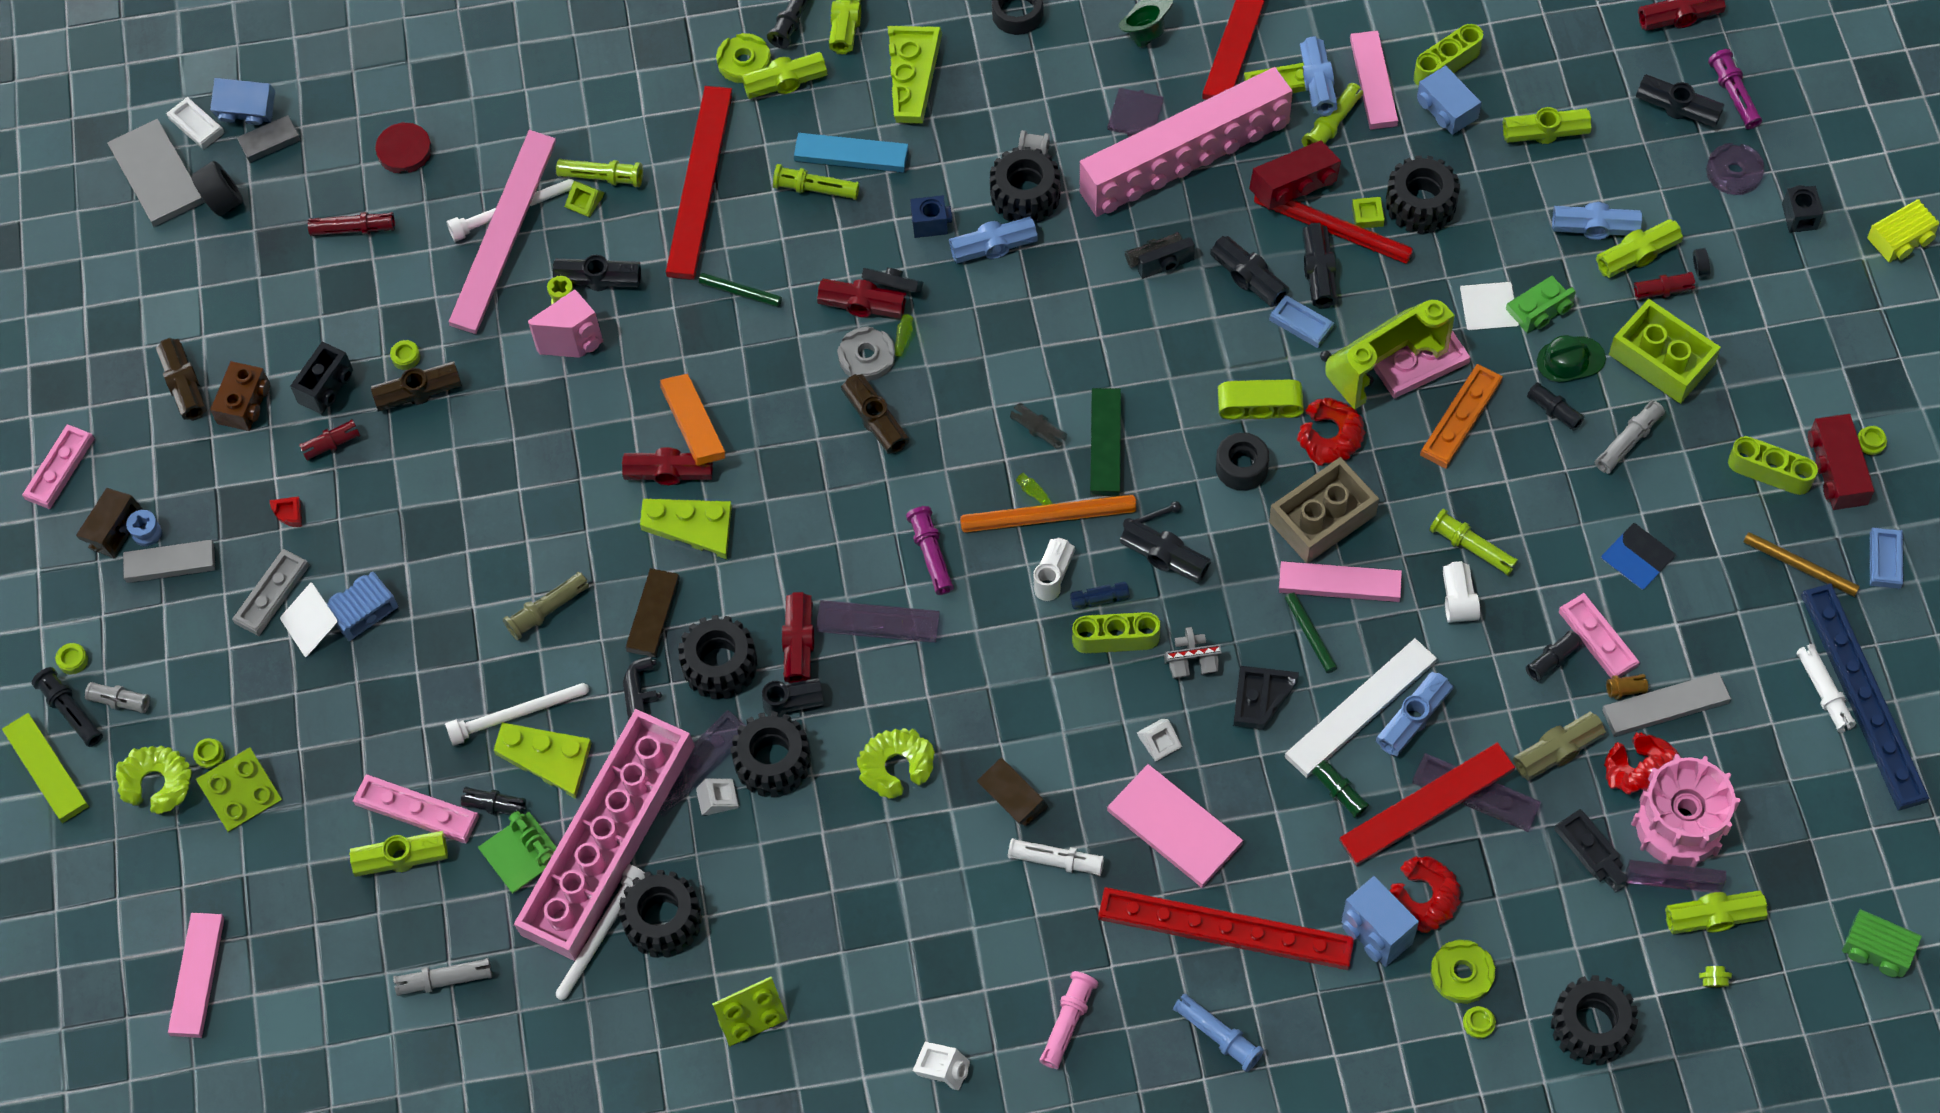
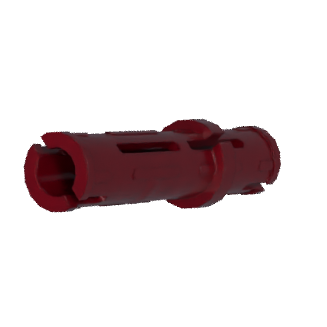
M361 212L360 215L308 219L310 236L362 232L363 235H367L374 231L395 230L393 212L383 214Z

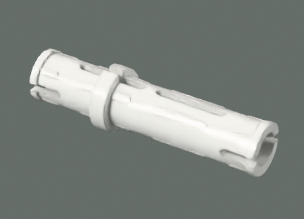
M1807 645L1808 651H1806L1805 647L1800 648L1796 654L1803 663L1822 699L1820 702L1822 708L1828 710L1838 732H1845L1844 726H1847V729L1850 730L1856 725V722L1844 703L1846 699L1843 692L1837 690L1815 645Z
M1012 838L1008 850V858L1010 859L1014 858L1065 868L1066 872L1073 873V870L1101 876L1104 856L1077 852V848L1073 847L1067 850Z

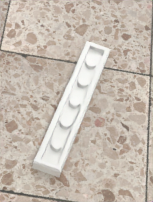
M1414 638L1285 753V758L1308 778L1322 761L1328 760L1436 663L1437 658Z

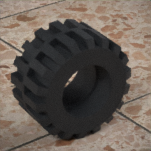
M1019 147L1012 149V153L1004 152L1002 159L997 158L994 161V167H991L990 196L992 205L995 206V211L998 214L1003 213V218L1008 221L1011 218L1016 221L1031 217V219L1037 220V222L1043 221V216L1049 217L1053 214V209H1056L1059 205L1061 185L1058 164L1056 161H1052L1051 155L1048 153L1043 155L1042 150L1038 148L1033 151L1031 147H1024V150H1019ZM1022 181H1030L1038 185L1028 190L1013 187L1014 184Z
M1419 155L1415 156V160H1411L1409 157L1404 159L1403 164L1398 163L1395 166V170L1391 172L1388 181L1386 210H1389L1391 220L1396 219V225L1399 227L1406 226V231L1412 232V229L1418 230L1417 233L1424 234V230L1432 233L1436 232V227L1444 228L1446 222H1450L1453 219L1457 207L1460 184H1458L1459 178L1457 174H1453L1454 169L1450 165L1444 166L1445 161L1441 159L1435 161L1433 156H1427V159ZM1424 190L1432 193L1435 197L1421 199L1413 196L1410 192Z
M712 615V620L708 621L706 617L699 619V625L693 623L689 626L690 633H683L681 637L683 643H679L678 647L679 661L686 682L688 681L689 687L693 691L698 689L701 696L705 697L709 693L711 699H718V695H723L724 699L730 698V693L734 691L736 694L741 693V686L748 687L751 683L750 676L755 677L756 665H758L750 631L747 627L743 629V624L738 620L732 623V618L729 616H725L723 620L719 619V615ZM724 648L734 652L733 657L727 663L720 666H710L702 662L704 656L714 649Z
M765 712L759 713L758 719L748 718L746 720L747 726L745 727L741 724L737 729L738 735L733 736L731 754L736 774H738L742 785L746 783L747 789L751 792L757 789L760 796L765 797L766 792H769L771 797H778L777 792L781 791L786 795L791 793L790 787L794 786L797 789L801 785L800 778L806 779L808 776L807 768L811 767V754L807 735L804 729L801 730L800 723L796 720L791 722L789 715L784 714L781 718L778 712H771V716H765ZM768 745H780L788 750L784 759L775 764H762L754 759L757 752Z
M657 870V875H651L650 871L644 873V879L640 880L636 877L632 880L634 886L632 888L627 886L624 890L626 898H620L619 905L621 910H619V917L625 934L633 947L636 945L638 951L643 954L648 950L651 957H657L658 953H663L664 957H670V952L676 950L677 954L683 951L682 946L684 944L690 946L694 942L692 935L698 936L700 931L698 924H702L701 909L695 890L692 886H689L688 880L684 877L679 879L675 872L670 871L668 876L665 875L664 870ZM667 902L678 907L675 917L666 924L651 925L643 921L646 911L657 903Z
M1592 975L1590 981H1587L1585 976L1578 978L1576 984L1572 981L1567 985L1565 991L1561 992L1552 1013L1551 1028L1555 1029L1553 1033L1554 1040L1561 1041L1559 1048L1563 1053L1566 1050L1571 1052L1569 1058L1575 1061L1577 1057L1583 1058L1582 1064L1590 1065L1591 1060H1595L1596 1065H1603L1606 1059L1609 1062L1616 1060L1618 1054L1622 1055L1627 1049L1638 1024V1019L1635 1018L1638 1013L1637 1006H1631L1634 1000L1630 993L1624 995L1625 987L1620 983L1615 987L1611 984L1613 979L1606 977L1605 981H1599L1598 975ZM1583 1008L1599 1009L1610 1019L1612 1029L1605 1033L1590 1032L1580 1024L1576 1012Z

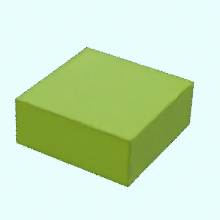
M1381 197L1352 199L1355 225L1362 228L1384 227L1385 220Z

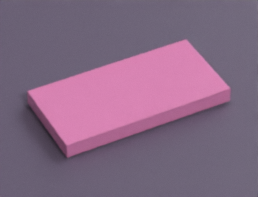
M1149 764L1107 807V811L1201 888L1207 884L1243 844V840Z

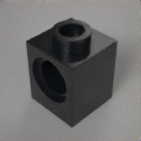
M1799 185L1787 188L1782 207L1789 233L1818 230L1823 217V211L1816 186L1805 187Z

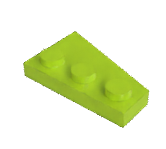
M643 499L640 527L642 531L671 541L679 540L690 544L692 548L701 551L705 549L716 553L718 557L727 559L732 511L731 501Z
M502 723L494 752L500 758L524 771L533 773L542 778L547 784L562 789L567 795L576 799L592 743L589 738Z

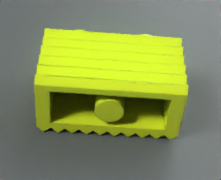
M1917 199L1872 225L1867 239L1891 263L1896 258H1899V260L1906 258L1919 245L1925 247L1936 238L1935 233L1939 226V221Z

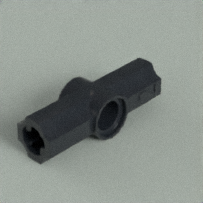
M1647 74L1644 75L1636 93V98L1665 108L1666 113L1672 118L1683 119L1688 117L1711 127L1717 125L1725 106L1723 103L1695 93L1694 88L1688 83L1679 82L1673 85Z
M1310 223L1309 226L1303 228L1302 232L1305 249V278L1309 279L1312 306L1326 309L1337 304L1334 278L1336 276L1335 255L1330 250L1327 226L1321 223Z
M1222 236L1216 241L1210 251V255L1230 271L1232 279L1240 288L1244 290L1251 289L1271 307L1277 306L1283 297L1289 293V287L1269 271L1267 263L1260 255L1254 252L1249 254L1229 236Z
M597 254L591 255L585 260L556 258L553 263V278L556 276H566L573 285H588L594 291H603L609 286L639 287L641 284V263L635 261H609L602 255Z
M1134 519L1127 523L1120 538L1121 544L1146 556L1149 563L1162 571H1169L1171 569L1196 583L1203 580L1211 564L1210 558L1184 546L1183 541L1175 534L1168 531L1159 533Z

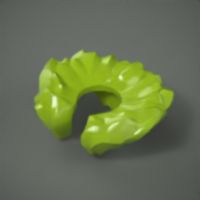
M903 728L902 730H885L883 733H878L874 738H870L864 750L859 752L860 757H857V765L861 773L859 779L867 787L878 792L879 796L889 799L901 796L904 788L898 778L886 771V761L896 755L904 756L910 765L909 774L911 782L920 786L927 781L933 770L935 753L933 746L928 740L920 737L913 728L910 731Z
M162 745L157 748L154 746L149 748L142 747L140 749L134 748L123 762L117 763L116 778L119 784L117 791L121 795L120 799L124 802L138 806L144 801L141 783L143 778L151 772H159L165 778L163 788L150 798L151 813L161 814L171 811L175 806L180 805L184 801L189 789L192 772L189 768V763L186 762L184 757L180 756L179 751H173L172 748H165Z

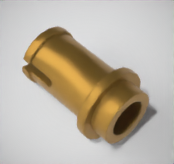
M1645 674L1619 678L1617 675L1612 676L1611 679L1606 681L1608 696L1610 698L1614 697L1617 700L1621 699L1624 695L1647 693L1648 681L1645 679Z

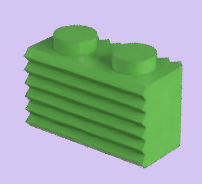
M1860 909L1854 918L1842 952L1848 953V957L1855 962L1873 964L1879 967V970L1887 976L1904 977L1910 968L1922 935Z

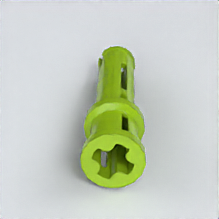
M1349 83L1341 96L1336 100L1337 110H1334L1331 115L1316 119L1314 128L1301 139L1304 147L1320 140L1326 144L1329 139L1336 136L1338 125L1363 95V90L1357 93L1361 88L1359 85Z
M559 158L556 165V174L558 177L607 180L609 184L615 186L618 183L633 184L634 187L639 188L643 178V166L640 162L632 165L621 164L618 160H613L606 164Z
M777 164L774 171L773 188L775 189L785 187L795 189L796 193L808 190L852 198L853 200H857L859 193V182L808 174V171L804 168L794 170L784 168L782 164Z
M1444 508L1439 512L1429 529L1430 532H1438L1449 539L1454 547L1463 546L1504 572L1507 576L1514 569L1512 567L1518 562L1517 558L1510 556L1472 532L1468 523H1461L1448 515V511Z

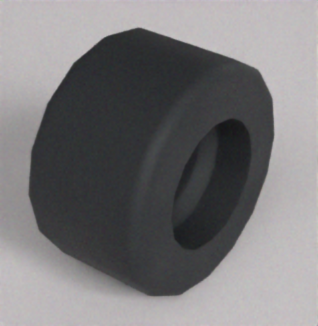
M216 161L210 162L192 174V181L198 193L216 215L222 216L243 202L235 183Z
M1241 432L1229 435L1221 441L1216 455V473L1220 481L1232 489L1247 491L1256 488L1265 480L1269 468V450L1264 441L1251 433ZM1237 456H1246L1251 458L1254 464L1248 467H1239L1234 465L1231 459Z

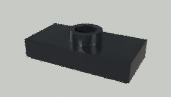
M1188 237L1139 255L1138 272L1141 278L1144 279L1163 271L1169 272L1179 265L1193 261L1195 244L1192 238Z
M888 267L886 272L863 268L861 277L863 280L919 293L922 291L924 283L923 281L903 277V271Z

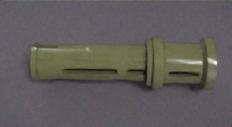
M577 572L534 603L532 601L526 602L523 605V609L511 617H504L502 620L510 634L518 641L522 638V634L535 625H542L544 617L590 587L588 583H585L587 582L586 578L582 573Z

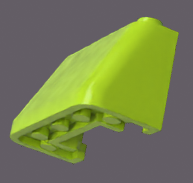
M1428 300L1404 310L1332 354L1326 362V376L1355 410L1366 403L1367 396L1364 388L1370 382V378L1366 373L1372 370L1377 363L1405 346H1408L1415 355L1425 350L1433 352L1436 359L1448 352L1455 315L1443 302L1438 300Z

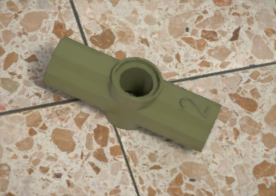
M1590 711L1565 727L1559 725L1550 729L1540 738L1539 742L1514 756L1513 762L1515 763L1516 770L1522 778L1529 781L1555 765L1560 767L1569 763L1579 754L1580 750L1605 736L1606 731L1603 722L1597 714H1593Z

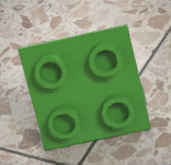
M519 811L514 812L509 817L511 821L509 826L478 846L480 852L512 894L543 873L557 848L530 812L526 814H521Z

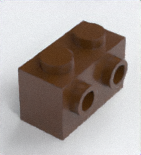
M230 361L210 409L217 424L250 431L253 422H256L259 418L261 402L270 391V381L264 369Z

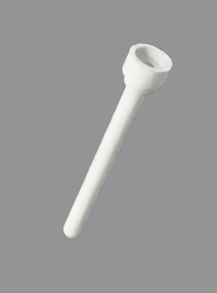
M568 179L535 192L530 206L570 191L574 180ZM496 208L466 220L456 217L446 221L454 242L466 238L465 235L470 233L469 230L491 222Z
M581 683L464 723V720L458 722L456 719L445 723L452 745L455 746L464 743V739L469 738V734L586 695L589 692V687L587 684Z
M630 864L625 868L622 873V887L558 987L556 997L559 1000H565L618 917L619 910H621L619 905L620 898H626L624 894L625 888L627 886L632 888L634 886L632 880L636 877L640 880L645 878V872Z

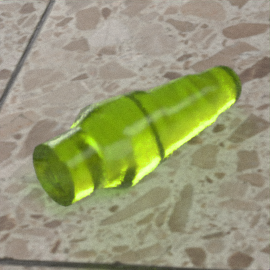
M907 314L902 315L901 322L897 325L896 356L903 355L907 341L913 331V317Z
M1024 472L1016 478V482L1021 486L1022 491L1030 497L1033 496L1042 505L1053 504L1048 495L1033 478H1029Z

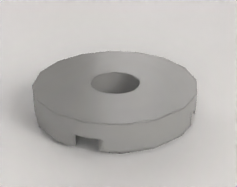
M868 326L856 328L843 337L837 351L840 367L845 374L850 377L854 374H863L867 381L876 380L886 375L892 368L895 360L894 343L889 335L882 330L880 332ZM864 349H870L874 352L869 358H863L859 355Z

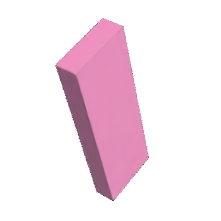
M67 424L22 494L24 499L51 509L94 441L93 435Z
M1585 593L1559 608V614L1571 629L1579 635L1583 644L1610 678L1614 675L1620 678L1639 666V660Z

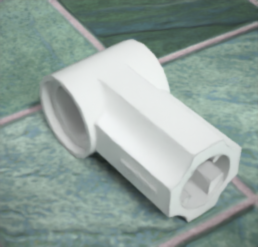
M1062 538L1051 539L1040 565L1034 570V592L1041 600H1054L1060 594L1062 580L1075 552V546L1071 545L1068 540ZM1045 580L1052 581L1051 583H1043Z
M1459 561L1444 566L1443 577L1447 595L1445 597V611L1448 623L1479 620V598L1473 590L1469 564Z

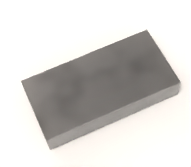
M288 115L237 137L249 163L300 141L299 135Z

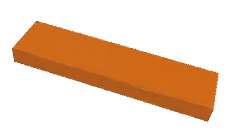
M1476 364L1422 448L1420 456L1446 469L1501 384L1503 376Z
M683 374L660 380V388L696 464L701 465L725 459V450L689 375Z

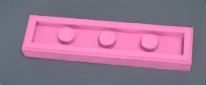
M1378 31L1353 33L1350 35V42L1360 87L1363 90L1362 97L1369 129L1396 127L1398 125V118Z
M1281 561L1279 593L1290 594L1294 592L1300 595L1400 602L1402 571Z
M367 774L353 799L356 806L430 832L443 831L445 837L467 844L479 819V815L476 812Z
M191 913L169 1023L168 1034L170 1036L202 1038L225 919L222 914Z

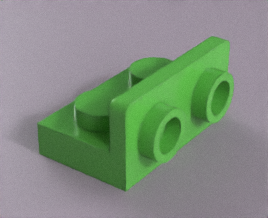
M1550 276L1508 302L1506 310L1528 334L1536 328L1542 329L1556 315L1566 314L1574 305L1576 291L1573 287L1565 290L1553 276Z

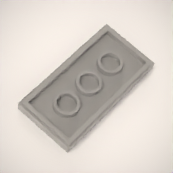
M158 119L107 142L153 227L205 203Z

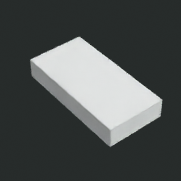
M188 97L166 113L168 119L203 150L224 134L223 128Z

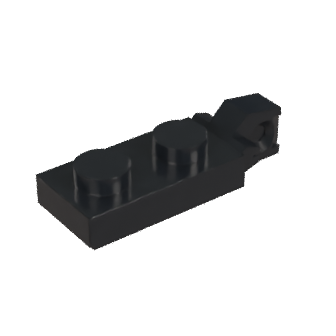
M1582 809L1577 810L1555 825L1554 830L1593 877H1596L1599 882L1605 879V882L1615 893L1626 886L1628 878L1620 870L1623 864L1619 859V853Z

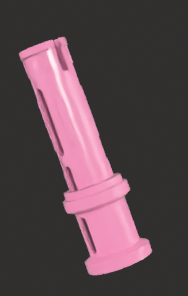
M1076 971L1072 972L1070 976L1072 982L1067 994L1061 997L1060 1006L1062 1009L1039 1060L1041 1064L1049 1068L1059 1069L1080 1015L1082 1016L1087 1012L1088 1006L1086 1004L1092 990L1098 986V981L1087 974Z

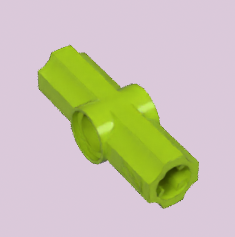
M836 0L832 2V27L829 49L835 51L836 54L846 55L849 51H853L856 27L860 26L861 0Z
M817 52L791 60L789 57H779L773 60L768 68L741 75L746 95L751 99L774 91L788 94L797 90L800 83L827 76L828 74L822 53Z
M1552 107L1541 108L1537 114L1504 117L1502 122L1503 136L1507 143L1536 140L1542 144H1549L1555 141L1557 137L1590 134L1591 116L1587 108L1558 112Z
M1669 219L1644 232L1641 229L1632 231L1620 244L1597 255L1596 261L1603 276L1610 278L1635 265L1641 268L1650 264L1659 253L1682 242L1681 228L1676 221Z
M438 831L407 838L401 835H393L382 843L352 848L349 855L353 874L355 877L388 870L406 872L413 865L448 859V848L444 832ZM406 850L401 857L393 858L396 851Z
M1761 890L1728 896L1724 892H1714L1700 897L1697 901L1667 905L1665 908L1667 926L1672 934L1703 929L1711 933L1721 932L1732 928L1735 924L1765 920L1768 916L1766 899Z

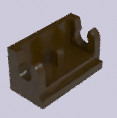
M106 488L76 536L79 540L90 543L89 549L115 559L130 535L126 526L127 519L132 513L143 510V508L132 495Z
M1002 757L977 780L1019 825L1027 826L1042 811L1048 808L1044 799Z

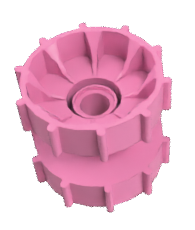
M1675 754L1672 761L1665 763L1659 769L1652 768L1648 778L1650 781L1647 791L1643 790L1640 797L1641 806L1638 813H1635L1631 825L1636 826L1638 838L1642 844L1640 850H1646L1654 858L1663 862L1664 868H1667L1668 865L1690 866L1692 870H1695L1698 863L1705 861L1711 855H1718L1722 847L1720 840L1723 835H1728L1732 827L1730 819L1741 800L1735 797L1733 786L1729 780L1731 774H1725L1717 766L1708 762L1707 756H1704L1703 759L1692 757L1680 758L1678 754ZM1678 809H1687L1692 816H1684Z

